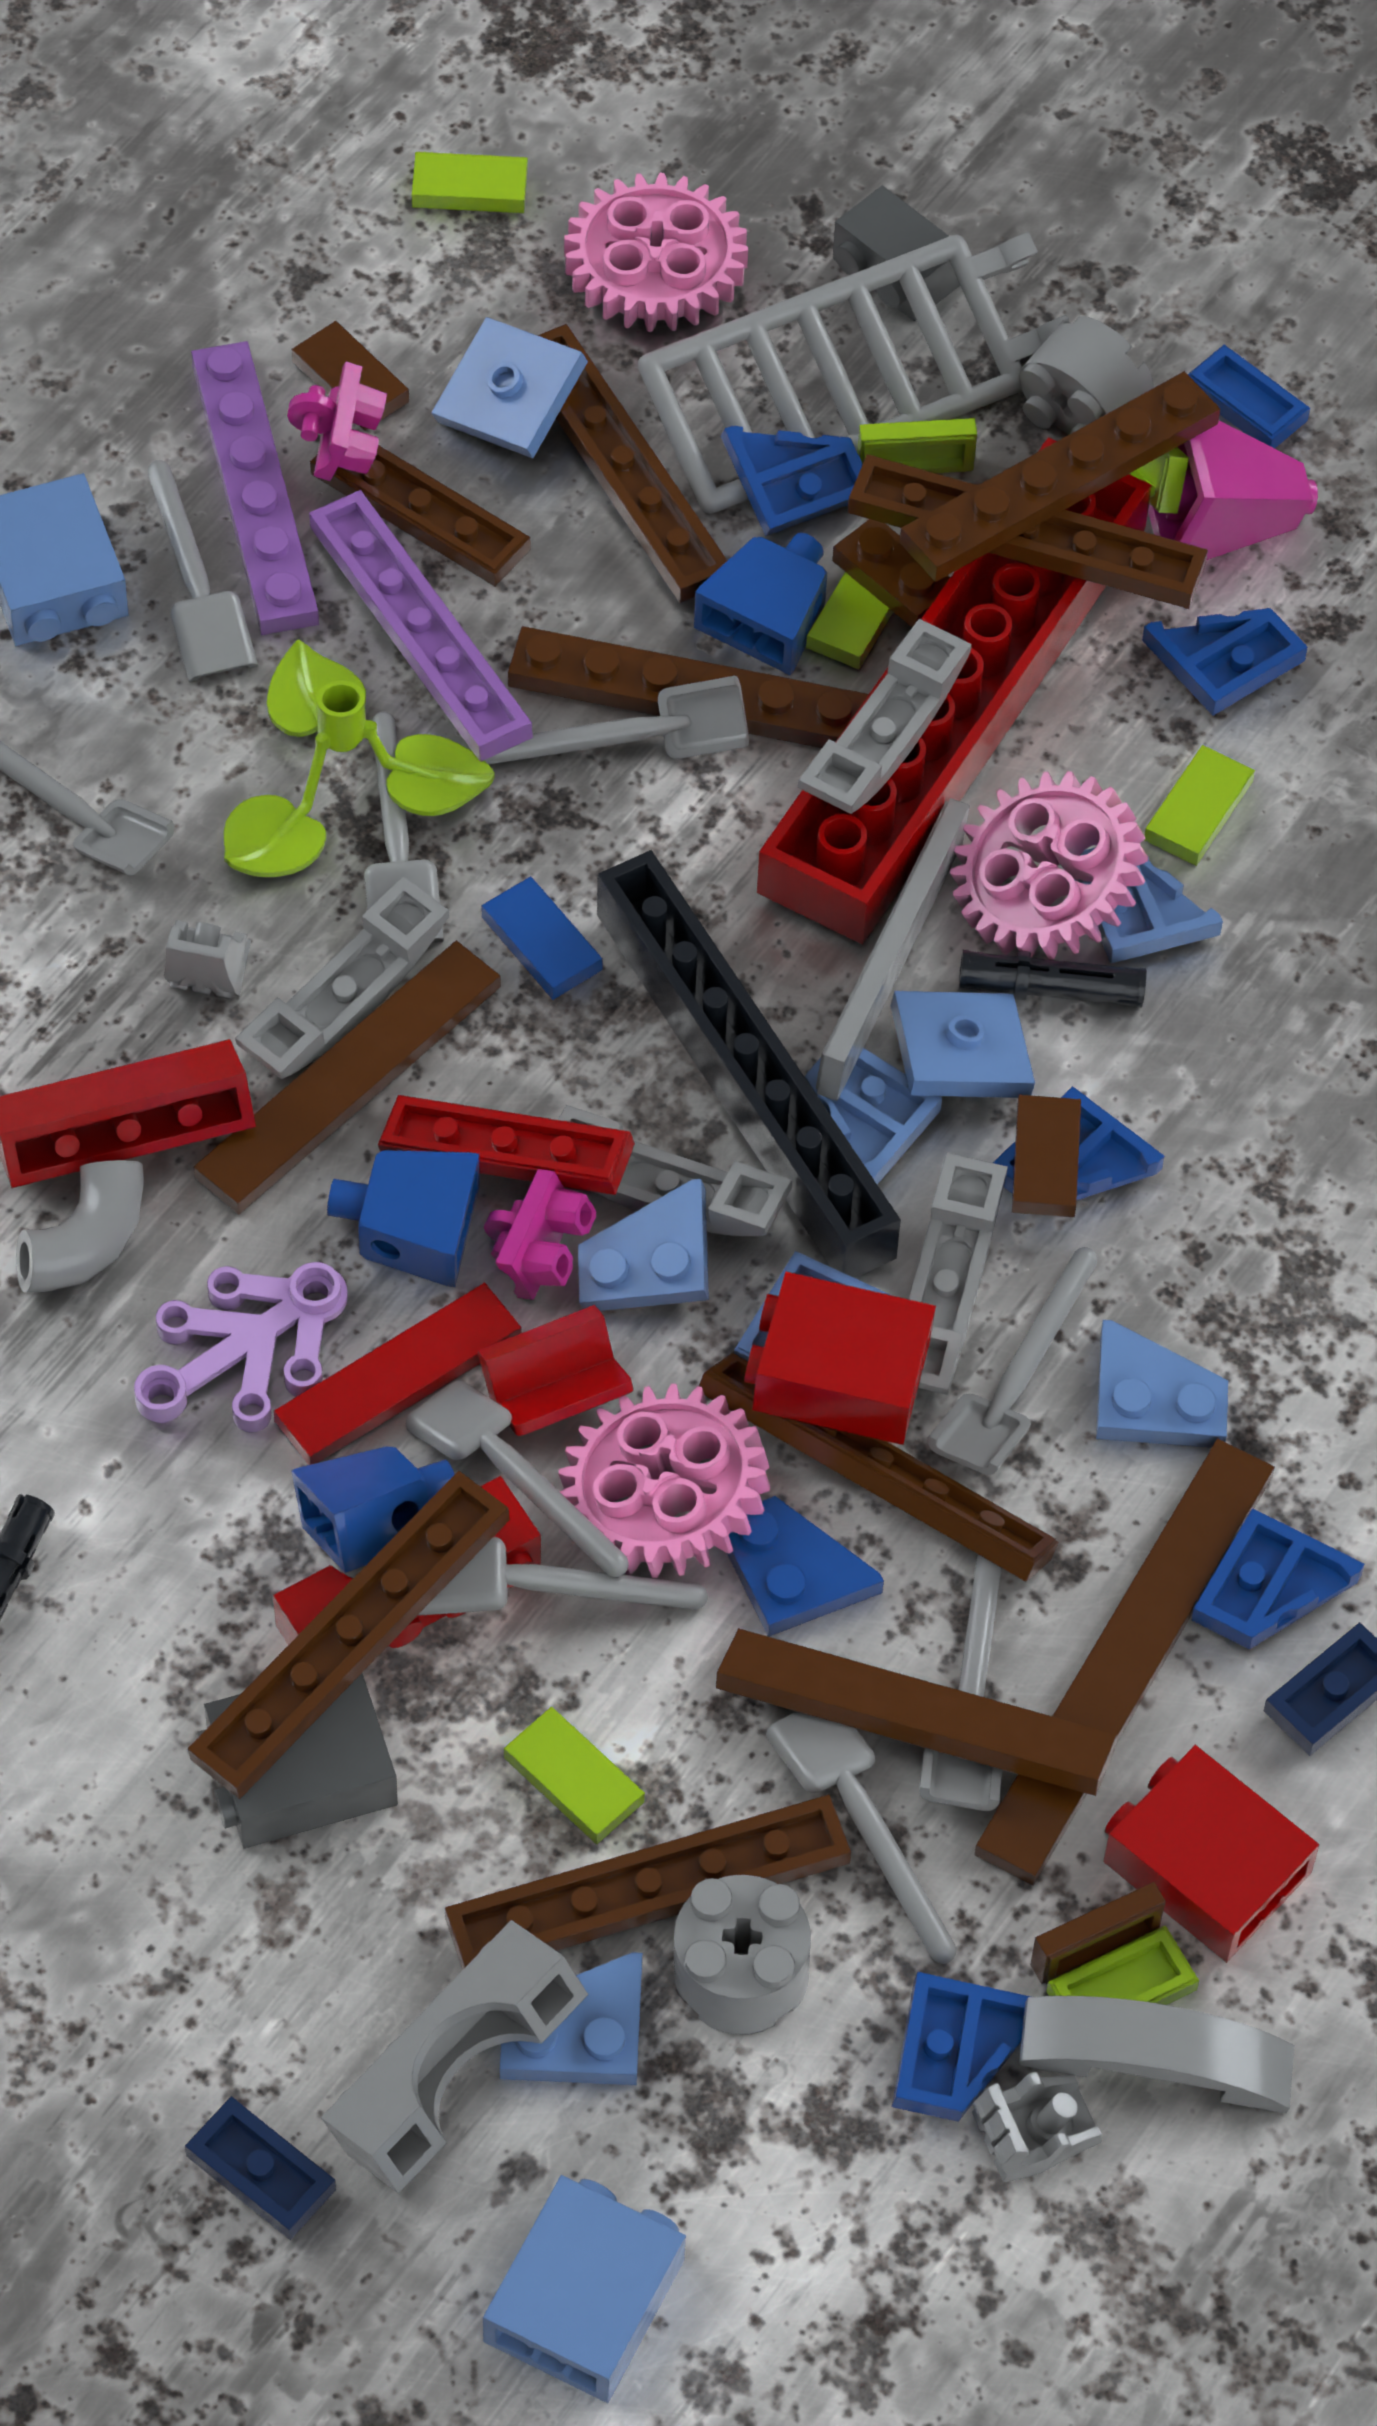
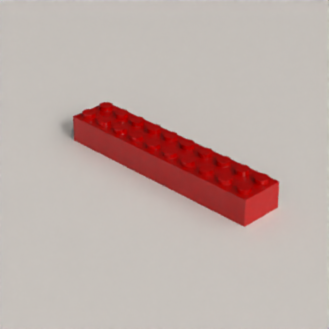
M1048 437L1039 451L1057 441ZM1128 474L1065 510L1144 532L1152 485ZM986 553L954 571L921 619L972 644L971 652L941 707L895 773L867 803L852 814L804 790L800 792L759 851L757 893L863 945L907 881L945 802H949L950 798L957 801L962 800L1106 586L991 553ZM888 667L883 673V675L880 677L876 685L873 687L867 698L864 700L860 708L857 710L853 718L850 720L846 728L849 726V724L852 722V720L855 718V716L858 714V712L861 710V708L864 706V704L867 702V700L870 698V696L873 694V692L876 690V688L888 674Z

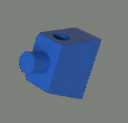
M806 533L795 534L785 548L763 537L752 538L696 590L694 628L791 675L806 647L807 635L823 610L826 601L827 571L823 566L817 564L824 555L822 545L814 537Z
M383 1150L375 1156L368 1184L333 1179L329 1192L327 1215L359 1221V1253L365 1259L445 1286L456 1287L480 1188L479 1154L471 1152Z
M389 1446L291 1470L302 1528L344 1573L367 1565L455 1475L450 1463L446 1459L416 1468L396 1447Z

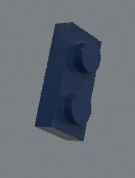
M1359 1622L1266 1699L1263 1711L1309 1756L1377 1700V1638Z
M232 2096L185 2145L186 2157L289 2240L298 2233L336 2191V2180Z

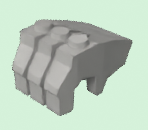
M176 920L175 926L171 927L166 944L164 977L172 988L187 990L188 987L192 986L194 992L209 995L212 991L215 992V996L232 999L233 996L240 997L251 939H247V934L235 932L234 936L220 934L221 927L213 924L197 922L195 929L188 927V922Z
M1037 2072L1030 2073L1016 2087L1002 2091L999 2084L995 2083L988 2087L973 2102L974 2110L972 2114L980 2132L986 2133L984 2141L990 2154L996 2155L994 2163L1003 2182L1043 2173L1102 2142V2134L1099 2127L1095 2126L1079 2091L1075 2075L1041 2078Z

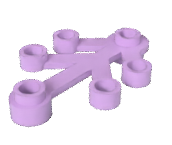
M320 1262L304 1264L297 1268L289 1278L242 1274L234 1267H220L210 1274L207 1281L209 1300L214 1307L220 1310L191 1308L187 1303L178 1300L168 1301L161 1305L156 1313L157 1333L164 1342L174 1345L187 1342L193 1335L225 1339L179 1370L166 1365H155L142 1371L134 1385L136 1406L141 1415L157 1423L172 1421L184 1411L187 1405V1396L246 1358L241 1391L235 1395L232 1401L233 1420L236 1426L245 1432H258L266 1428L272 1416L271 1402L267 1392L277 1336L298 1323L295 1355L290 1357L284 1365V1383L289 1393L297 1397L323 1381L322 1365L318 1359L324 1323L337 1318L343 1312L348 1299L345 1280L327 1264ZM224 1283H231L238 1287L234 1292L228 1294L220 1293L216 1290L218 1286ZM315 1292L326 1296V1298L317 1301L305 1299L309 1294ZM245 1299L276 1303L275 1306L261 1315L228 1311L241 1306ZM173 1317H180L186 1320V1323L178 1328L168 1327L165 1324L168 1319ZM300 1370H308L314 1374L307 1381H299L292 1377L294 1373ZM159 1395H167L173 1399L165 1404L151 1403V1400ZM251 1404L258 1405L263 1409L254 1416H248L241 1412L242 1408Z

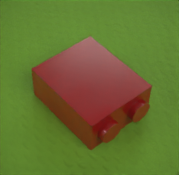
M785 1271L779 1296L767 1293L764 1302L759 1331L768 1333L765 1345L763 1347L753 1344L747 1363L744 1382L755 1385L752 1410L904 1445L931 1341L936 1305Z
M1195 1744L1179 1762L1175 1758L1170 1757L1157 1769L1147 1786L1151 1791L1136 1806L1128 1801L1112 1816L1104 1830L1108 1835V1841L1103 1862L1136 1889L1155 1882L1166 1901L1164 1912L1227 1963L1312 1873L1320 1844Z

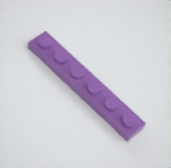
M248 341L192 350V366L261 635L317 626L319 625L318 608Z
M359 490L309 512L310 527L478 760L482 762L532 739L533 732L530 719L363 492Z

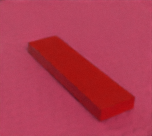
M404 1095L397 1096L378 1143L380 1152L392 1150L479 1154L481 1174L532 1182L538 1169L555 1171L564 1187L616 1195L635 1145L630 1131Z
M484 1282L275 1409L274 1422L308 1465L319 1463L479 1365L480 1359L477 1350L521 1334L522 1327Z

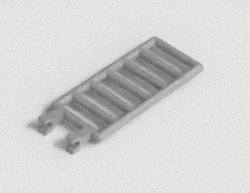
M1026 232L996 247L973 256L964 238L959 235H952L641 356L638 360V370L702 511L708 514L716 513L749 499L740 479L716 488L665 371L695 360L724 427L742 426L743 432L752 433L716 352L746 340L786 430L800 432L807 437L815 438L768 333L770 330L797 320L849 434L846 437L852 439L857 450L859 425L869 424L819 313V311L848 300L900 414L881 423L950 420L1021 392L1022 389L1019 381V373L1022 368L1021 363L1028 361L1060 323L1067 319V315L1061 316L1034 330L1010 339L983 281L998 274L1008 273L1025 267L1029 263L1027 259L1038 253L1030 233ZM948 261L951 263L1000 372V376L975 386H971L921 274L924 270ZM899 281L950 393L949 396L921 406L870 293V291Z

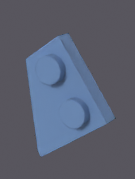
M1095 848L1084 850L1081 855H1086ZM1148 856L1147 862L1136 866L1145 879L1144 885L1127 887L1136 902L1135 906L1125 907L1117 905L1114 911L1121 922L1118 927L1110 925L1105 921L1098 925L1102 938L1101 943L1110 964L1219 936L1223 921L1220 914L1213 908L1204 912L1182 894L1184 885L1167 871L1153 866ZM1078 879V880H1079L1078 882L1083 883V884H1086V885L1092 883V882H1086V881H1082V880Z
M1103 1320L1100 1336L1096 1439L1212 1448L1217 1438L1226 1442L1228 1380L1112 1320Z

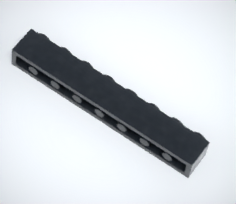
M649 850L598 873V918L766 1171L792 1180L793 1187L786 1201L829 1266L853 1278H857L897 1259L901 1219L653 851Z

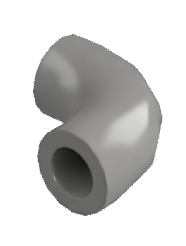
M116 1160L94 1162L80 1166L81 1188L79 1203L72 1215L58 1226L45 1229L22 1230L19 1234L16 1249V1270L19 1286L23 1292H48L84 1284L118 1259L139 1221L144 1184L142 1163Z

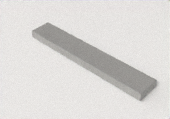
M950 798L949 802H945L821 1054L816 1083L818 1095L838 1101L957 857L954 853L955 847L963 844L965 834L963 828L967 824L969 804Z

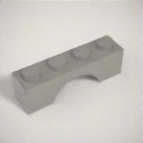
M511 1920L481 1949L480 1953L434 1998L432 2003L406 2030L389 2044L379 2058L352 2086L340 2095L321 2119L349 2157L399 2194L447 2144L440 2128L439 2108L444 2091L457 2071L477 2054L499 2044L514 2041L542 2044L589 1994L562 1954Z

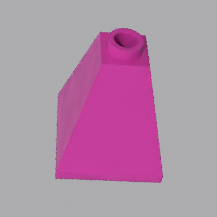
M1219 420L1216 426L1178 446L1189 457L1178 514L1159 513L1150 504L1148 513L1154 535L1207 549L1206 560L1297 529L1304 515L1314 512L1318 501V488L1314 480L1307 478L1304 463Z

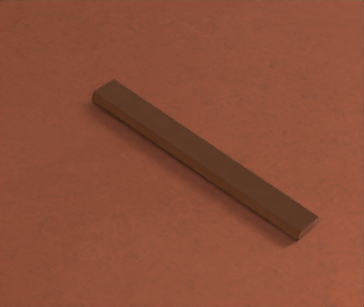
M1217 1438L1053 1714V1717L1117 1734V1744L1191 1618L1195 1605L1251 1509L1256 1507L1273 1478L1275 1466ZM1018 1774L977 1842L974 1855L1034 1886L1087 1794Z

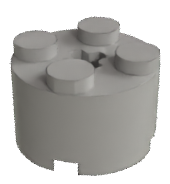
M1079 316L1073 323H1069V318L1060 323L1020 370L1019 381L1027 399L1023 405V412L1039 428L1049 429L1051 425H1054L1070 435L1153 389V378L1144 361L1137 368L1126 355L1132 346L1118 332L1090 317Z
M733 1875L719 1879H705L693 1888L691 1896L681 1908L675 1923L674 1981L683 2002L685 2000L698 2013V2019L709 2027L731 2034L762 2032L774 2026L776 2020L791 2009L793 2012L803 2000L809 1980L811 1931L808 1918L796 1892L787 1885L777 1884L768 1879L751 1875Z

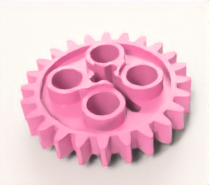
M639 173L636 174L634 187L628 188L621 180L615 179L612 195L597 188L594 190V204L582 201L579 203V217H570L568 221V235L564 236L565 273L572 276V290L574 293L585 292V306L587 308L603 303V319L608 320L620 312L624 314L625 328L631 327L636 319L639 318L645 319V326L648 332H653L657 320H665L670 330L676 331L678 318L684 316L690 323L696 326L699 324V310L703 309L707 313L716 316L719 314V300L726 302L734 300V286H743L744 269L748 266L746 228L739 227L740 214L738 211L726 212L727 198L721 196L708 201V185L704 184L692 192L688 190V177L683 176L675 186L667 185L665 173H659L655 184H647L645 178Z
M1067 771L1060 785H1056L1049 772H1043L1038 788L1032 789L1023 777L1019 779L1018 795L1011 797L1007 792L999 789L996 791L1000 803L997 809L993 810L983 805L977 808L984 822L981 826L964 825L963 830L972 843L955 847L954 853L963 865L950 869V874L959 886L953 891V896L963 909L961 911L962 915L971 928L976 929L986 944L995 941L1001 952L1005 955L1017 946L1019 951L1031 952V958L1037 947L1041 946L1049 960H1054L1059 944L1066 943L1069 949L1074 954H1077L1080 948L1079 937L1087 934L1092 940L1099 943L1102 941L1098 925L1103 921L1117 927L1121 924L1114 909L1117 905L1125 907L1135 906L1136 902L1127 887L1144 885L1145 879L1136 866L1147 862L1148 856L1140 844L1145 840V835L1137 822H1134L1137 818L1127 802L1122 803L1112 787L1102 790L1095 777L1092 776L1080 785L1072 771ZM1046 825V827L1041 832L1035 835H1031L1035 829H1037L1040 826ZM1097 845L1090 853L1081 855L1088 847ZM1012 846V847L1018 848V849H1020V850H1019V852H1018V851L1013 850V849H1007V847ZM1034 861L1040 863L1038 867L1036 866ZM1017 875L1012 882H1010L1007 885L1001 886V884L1006 879H1008L1011 876ZM1080 879V880H1082V881L1092 882V883L1086 885V884L1080 883V882L1075 881V880ZM1068 895L1062 903L1050 907L1056 899Z
M671 1384L665 1399H656L650 1386L644 1387L642 1403L634 1405L624 1395L619 1397L621 1412L616 1415L602 1408L596 1410L601 1424L598 1429L582 1425L578 1428L583 1446H567L565 1449L570 1466L559 1469L558 1474L564 1488L560 1493L626 1555L629 1562L628 1569L625 1572L626 1575L631 1576L640 1563L645 1562L648 1565L651 1577L657 1578L663 1564L672 1562L675 1571L681 1576L685 1574L686 1559L695 1557L706 1568L710 1566L709 1549L716 1546L728 1554L733 1552L729 1534L735 1532L749 1536L752 1531L746 1514L761 1515L764 1512L760 1494L770 1491V1484L766 1474V1470L770 1467L756 1426L749 1427L745 1411L742 1408L730 1412L726 1397L723 1395L718 1396L707 1405L702 1387L697 1386L687 1399H681L677 1384ZM653 1444L652 1446H650V1447H648V1448L640 1449L641 1447H643V1446H645V1445ZM712 1458L709 1462L698 1464L702 1460ZM630 1497L625 1501L615 1502L620 1498ZM691 1511L684 1516L674 1517L678 1513Z

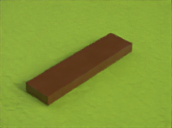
M379 445L376 458L367 474L338 467L331 481L318 478L345 496L361 490L381 518L494 587L531 550L530 536ZM317 455L310 461V472L313 476Z

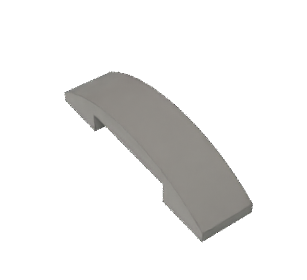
M918 619L889 658L888 674L837 742L830 739L826 742L799 778L798 788L850 814L867 803L895 773L931 723L961 672L971 652L972 644Z
M403 876L362 915L364 929L287 1003L277 997L235 1038L236 1044L280 1079L306 1067L325 1054L388 997L438 935L449 918V910Z
M569 1105L565 1106L558 1118L561 1121L623 1130L622 1123ZM634 1141L635 1145L616 1195L594 1193L629 1209L638 1211L688 1181L701 1179L706 1189L707 1232L752 1237L766 1236L793 1186L791 1179L734 1161L729 1172Z
M946 1152L931 1207L929 1226L909 1300L936 1305L931 1341L919 1384L920 1389L946 1395L949 1393L980 1286L1008 1166Z
M1040 1996L1028 1997L1025 2002L1019 2066L1080 2077H1087L1091 2068H1098L1221 2090L1220 2102L1287 2113L1290 2109L1294 2045L1270 2033L1240 2022L1175 2006L1106 1997Z

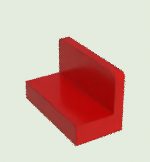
M595 1305L477 1350L489 1398L510 1411L512 1420L509 1427L517 1436H523L627 1395L634 1390L631 1377L614 1359L604 1315Z

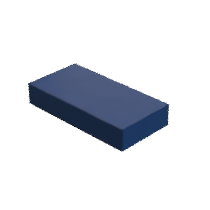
M1225 344L1188 374L1221 409L1220 415L1243 433L1274 449L1308 421L1310 407Z
M531 876L481 905V917L552 1000L602 971L603 958Z

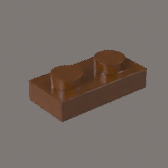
M871 519L867 520L833 546L832 561L911 627L915 625L918 619H922L950 579V576L947 575L935 582L900 544V535L887 524Z

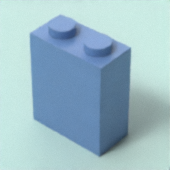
M84 473L0 495V607L15 646L34 641H47L63 633L89 626L106 625L115 619L129 616L125 578Z
M561 2175L483 2316V2342L593 2397L609 2403L685 2260L686 2235L679 2232L678 2226L671 2219L659 2212L644 2209L639 2213L617 2202L616 2196L608 2188L595 2181L581 2179L578 2183Z

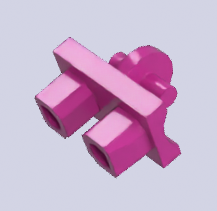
M345 362L342 368L340 385L332 388L328 397L325 396L326 391L323 387L313 385L309 388L308 393L298 394L290 400L287 417L295 428L301 430V438L306 441H315L318 438V434H321L314 471L315 477L331 481L338 467L367 474L376 458L379 438L351 428L353 423L375 430L385 409L387 393L360 384L362 366Z
M538 1169L524 1201L515 1200L510 1212L506 1210L490 1212L484 1224L485 1233L496 1242L491 1255L496 1259L495 1263L498 1268L514 1281L516 1287L513 1292L517 1298L534 1300L540 1285H566L573 1269V1256L566 1245L559 1243L564 1233L579 1236L589 1234L596 1218V1210L587 1195L565 1189L555 1171Z

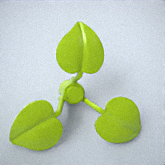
M298 639L283 656L272 676L267 694V711L272 723L287 735L304 737L316 731L318 732L315 737L316 748L303 799L297 808L289 800L276 795L254 796L241 802L230 813L225 823L224 862L231 868L248 875L281 877L305 869L319 857L325 846L326 830L320 822L306 815L313 806L328 748L336 752H347L353 750L363 738H366L381 766L392 770L386 780V790L391 800L400 808L422 816L443 815L460 808L492 784L495 772L485 760L480 762L476 755L468 748L450 739L431 734H417L403 738L396 746L395 758L390 756L377 734V723L366 720V690L361 680L345 666L320 655Z

